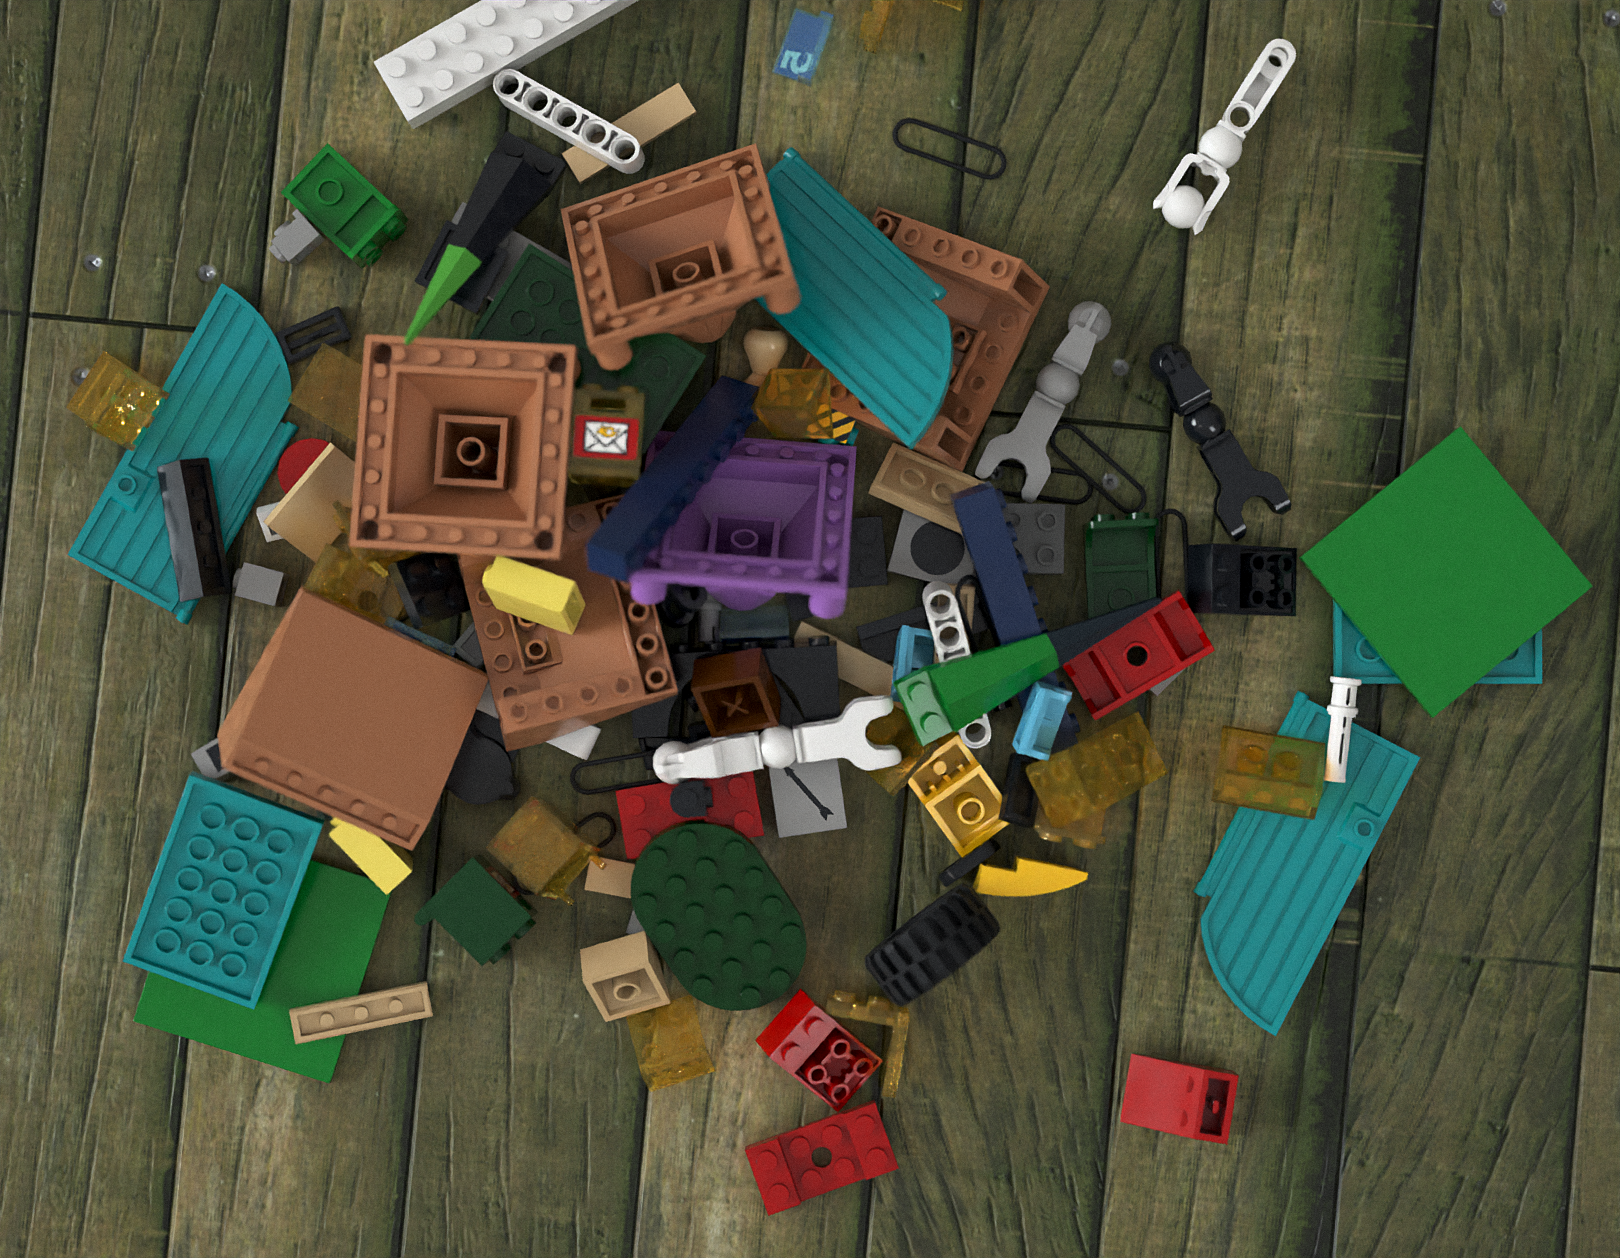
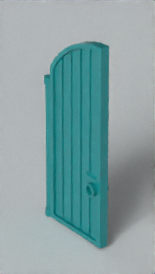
M790 147L785 151L784 159L780 160L767 173L792 272L801 293V301L791 312L780 314L769 310L763 295L755 297L754 300L912 450L928 431L942 407L952 374L954 353L950 320L933 303L935 300H942L946 296L947 290L931 279L802 159L799 152Z
M223 283L220 285L67 554L176 614V619L187 625L201 598L181 602L179 599L157 468L177 460L209 458L226 555L289 441L299 429L294 423L287 421L285 424L282 422L294 402V394L289 365L275 333L266 320L248 301Z
M1297 691L1294 696L1293 704L1201 881L1197 883L1193 891L1198 896L1206 898L1208 895L1211 897L1200 917V927L1205 952L1218 982L1232 1002L1247 1017L1274 1036L1277 1035L1420 759L1419 756L1352 722L1345 776L1346 782L1323 780L1331 715H1328L1326 708L1310 701V697L1300 691Z

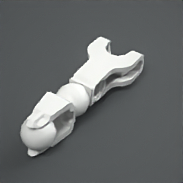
M1274 39L1267 44L1224 112L1222 120L1217 123L1216 127L1207 130L1201 137L1199 152L1197 154L1190 153L1185 155L1165 188L1153 201V209L1162 208L1165 220L1172 226L1180 229L1192 227L1194 235L1203 230L1210 213L1230 183L1226 169L1234 166L1240 159L1242 142L1246 138L1245 134L1255 124L1295 61L1296 51L1289 41ZM1269 58H1277L1280 66L1272 65ZM1235 110L1244 112L1248 118L1247 125L1237 127L1232 124L1230 120L1231 112ZM1189 166L1200 168L1203 175H1211L1217 182V186L1206 204L1202 194L1196 188L1189 185L1177 186Z

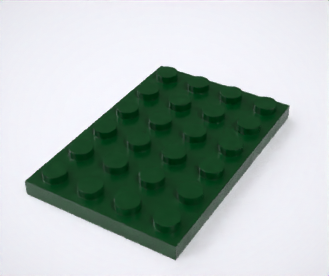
M530 243L468 339L576 346L578 348L577 358L581 364V372L578 379L574 382L571 435L574 437L575 418L577 415L637 419L639 427L636 459H609L632 474L706 358V355L669 332L634 336V338L628 340L632 349L630 361L624 367L617 370L604 369L600 366L596 355H592L587 343L573 271Z

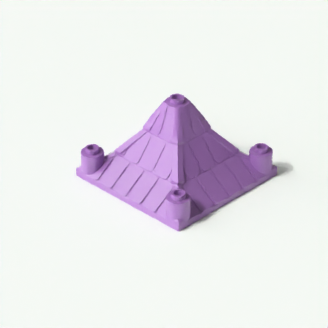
M658 432L648 448L645 470L676 432ZM743 437L740 442H736L732 447L726 461L720 463L714 470L711 480L707 484L704 483L699 489L693 503L684 508L675 526H670L666 531L660 545L656 549L653 548L645 558L642 568L639 571H635L629 578L632 597L639 603L655 604L665 598L667 583L678 582L680 584L705 587V590L714 599L729 609L745 611L752 610L768 602L775 596V593L801 592L810 594L809 607L816 616L824 619L839 616L844 611L857 446Z

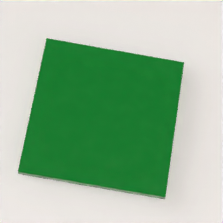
M1461 426L1456 428L1299 557L1430 718L1441 712L1593 587Z
M311 859L254 1010L149 971L133 1021L330 1084L347 1034L295 1044L289 1009L360 994L393 890L386 895L370 877Z

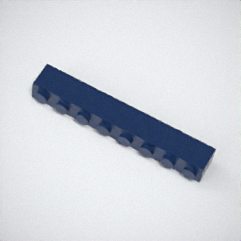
M723 375L719 378L586 542L588 570L626 583L635 571H639L642 568L645 558L653 548L656 549L660 545L666 531L670 526H675L684 508L693 503L699 489L704 483L707 484L711 480L717 466L726 461L732 447L736 442H740L743 439L750 424L756 422L760 417L762 403L759 402L758 386Z
M987 481L950 494L949 496L977 580L979 581L999 646L1048 632L1043 617L1037 619L1034 606L1039 605L1032 585L1027 587L1023 574L1028 573L1022 553L1016 555L1012 542L1018 539L1012 522H1005L1002 509L1007 508L1001 489L995 490L994 486ZM1055 670L1038 680L1067 689L1064 681L1058 682ZM1033 684L1017 693V700L1022 714ZM1067 708L1063 714L1050 754L1078 745L1075 734L1081 732L1074 712L1068 714Z

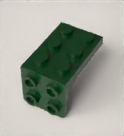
M1149 512L1129 513L1128 516H1125V520H1115V514L1094 515V517H1091V522L1083 525L1087 619L1156 597L1154 538L1155 529L1158 526V518L1150 519Z

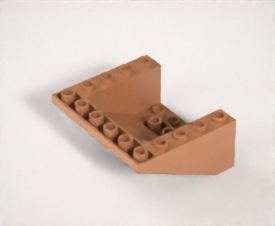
M878 206L871 223L931 279L947 290V294L942 300H935L933 303L950 320L954 353L952 374L942 407L928 431L912 450L962 472L1050 286L1019 258ZM808 353L791 392L816 405L821 403L855 419L856 424L907 447L819 361Z
M625 494L565 508L564 532L568 538L569 545L562 560L546 561L538 558L506 557L575 581L586 605L573 635L496 609L483 584L484 572L489 564L493 565L496 556L457 553L506 752L552 740L669 698L678 693L655 604L647 605L636 601L631 595V582L629 580L625 583L588 570L586 542Z
M301 586L217 733L222 768L412 851L430 822L488 682V675L471 665Z

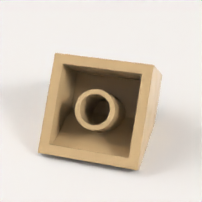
M645 931L580 949L583 983L605 1022L671 1003L657 952Z

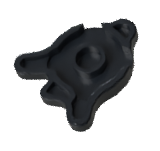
M472 718L444 788L467 803L479 805L499 799H514L521 791V783L515 776L508 756L509 752H506V748L494 738L481 733Z

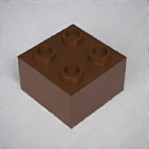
M761 647L694 660L691 690L712 738L779 726L781 696Z

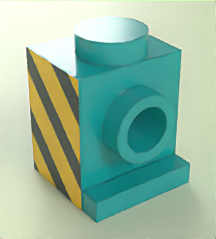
M818 403L805 432V438L811 440L813 434L819 436L817 442L821 444L853 446L860 429L854 427L855 419Z

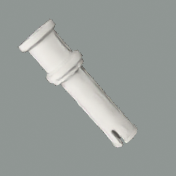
M1330 676V682L1333 683L1331 704L1327 705L1326 711H1328V715H1331L1323 780L1345 783L1352 718H1356V714H1358V708L1355 707L1357 687L1361 685L1362 680Z

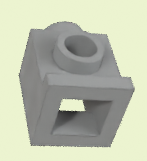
M298 209L292 213L296 218L292 223L286 221L274 232L276 237L271 240L273 245L268 248L282 264L287 260L294 267L325 241Z

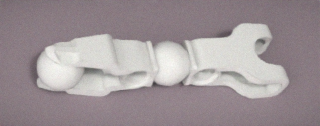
M888 695L854 698L837 718L792 725L793 730L779 725L766 728L760 735L758 731L716 738L711 736L688 744L680 741H670L662 744L656 750L653 756V769L661 781L679 785L690 778H719L725 775L763 769V764L771 768L782 769L790 766L796 759L798 763L844 757L863 770H875L894 766L902 760L901 751L893 745H874L865 736L866 726L872 719L888 715L892 711L894 706L893 698Z

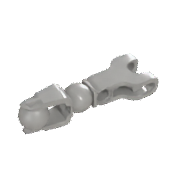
M1084 301L1072 309L1068 317V329L1070 332L1050 360L1051 363L1044 366L1038 373L1036 379L1037 391H1034L1014 431L1008 434H1001L990 440L976 467L975 476L981 479L988 478L1001 461L1008 459L1018 461L1024 467L1027 475L1021 490V497L1030 504L1036 500L1051 473L1050 459L1046 454V444L1066 407L1065 404L1072 401L1078 393L1080 387L1079 377L1082 376L1087 367L1094 344L1104 340L1109 334L1112 325L1111 316L1107 308L1102 304L1094 301Z

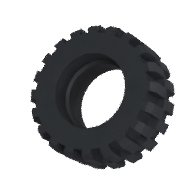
M962 883L936 899L879 943L878 946L866 955L865 967L893 1004L898 1006L907 1005L946 979L987 946L1000 932L999 922L972 886Z

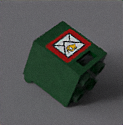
M479 854L472 857L415 914L414 921L417 925L422 926L435 919L483 966L489 961L493 965L498 962L512 948L508 942L514 936L518 940L521 939L536 924L532 918L538 911Z

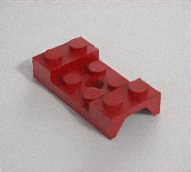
M1178 589L1164 597L1160 604L1069 660L1062 667L1070 676L1096 721L1214 652L1215 649ZM1133 646H1141L1147 652V659L1141 665H1133L1127 659V652Z
M875 1099L745 1146V1152L768 1216L800 1205L802 1201L862 1179L866 1178V1180L899 1169ZM825 1147L830 1150L832 1159L828 1164L820 1166L814 1163L812 1153L816 1148Z

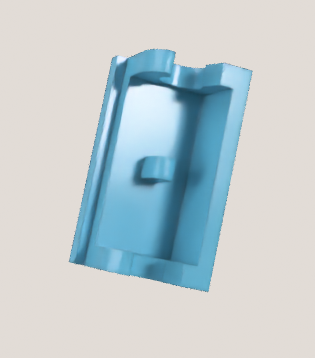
M907 625L901 626L895 643L890 694L893 701L901 702L893 681L922 667L932 665L934 641L930 630L912 628Z
M1036 681L1033 684L1012 742L1017 753L1041 760H1049L1051 748L1067 703L1070 702L1072 697L1070 690L1041 681Z

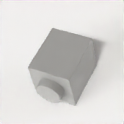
M244 562L242 569L238 568L234 575L233 588H236L235 596L281 607L290 574Z

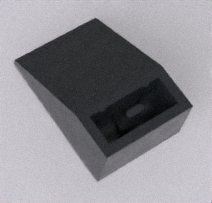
M1214 543L1188 545L1187 604L1193 614L1296 616L1297 548Z

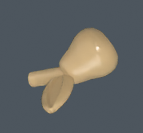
M774 327L751 328L744 336L743 345L753 373L743 382L759 386L762 395L776 406L783 408L794 407L795 394L791 392L792 386L790 382L776 372L781 359L787 351L788 338L781 329Z

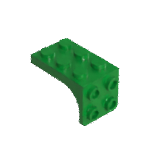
M328 143L281 192L361 269L366 265L369 267L374 265L383 255L381 249L390 240L394 242L399 239L407 229L405 224L409 219L405 214L381 194Z

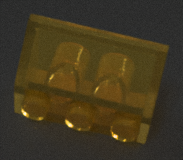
M1222 725L1213 776L1211 802L1314 820L1323 791L1325 743Z

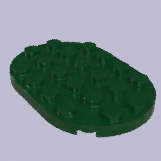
M689 820L662 830L644 846L638 855L632 873V906L639 923L682 986L701 1002L715 1008L730 1011L758 1008L784 994L795 982L803 967L807 945L806 932L796 905L755 844L742 832L727 824L724 826L705 822V820Z

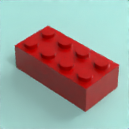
M754 770L725 775L719 778H690L686 781L704 780L705 787L711 786L713 807L707 808L708 815L682 817L673 811L670 805V795L677 786L674 784L662 782L615 791L627 860L638 858L644 846L662 830L689 820H705V822L724 826L727 824L739 830L748 838L764 836L765 832Z

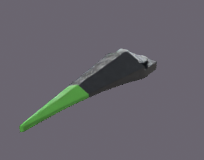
M506 131L495 150L490 153L405 337V346L412 343L488 256L550 195L564 173L567 162Z

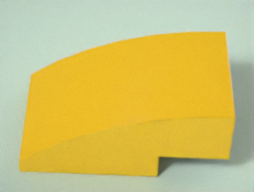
M952 731L936 739L897 767L962 858L1010 824L998 819L1002 794L968 747L963 743L957 732Z
M1015 855L1012 869L980 863L977 866L973 889L976 893L994 896H1033L1074 886L1087 880L1088 873L1079 868Z

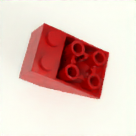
M802 989L795 994L755 1040L770 1059L837 1112L841 1110L883 1062L875 1052Z
M1131 1053L1120 1122L1227 1145L1239 1075L1233 1070Z

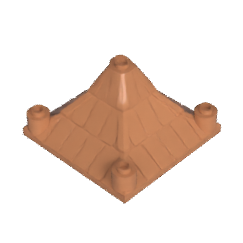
M756 143L561 209L587 343L592 355H596L600 366L604 369L617 370L624 367L630 361L632 349L628 340L634 338V336L670 332L677 338L702 344L714 342L723 337L735 318L736 310L755 297L763 295L769 310L780 314L791 312L801 301V293L792 272L771 197L770 183Z
M365 334L349 546L352 548H368L375 551L389 549L538 558L546 561L562 560L569 545L568 538L564 532L574 382L578 379L581 372V364L577 358L578 348L574 345L416 337L410 345L405 346V336Z

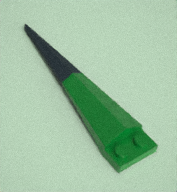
M1154 597L1043 634L928 665L893 681L918 743L924 746L952 731L956 733L1161 603L1162 599Z

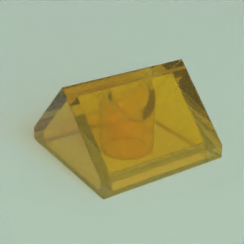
M769 369L751 409L773 436L783 438H834L829 369Z

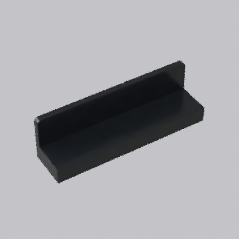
M209 458L183 459L159 466L157 472L180 601L186 602L198 598L232 593Z
M976 589L972 621L973 634L990 629ZM938 601L930 604L937 607ZM924 606L857 626L856 630L862 649L884 661L894 659L896 636L902 625L930 630Z

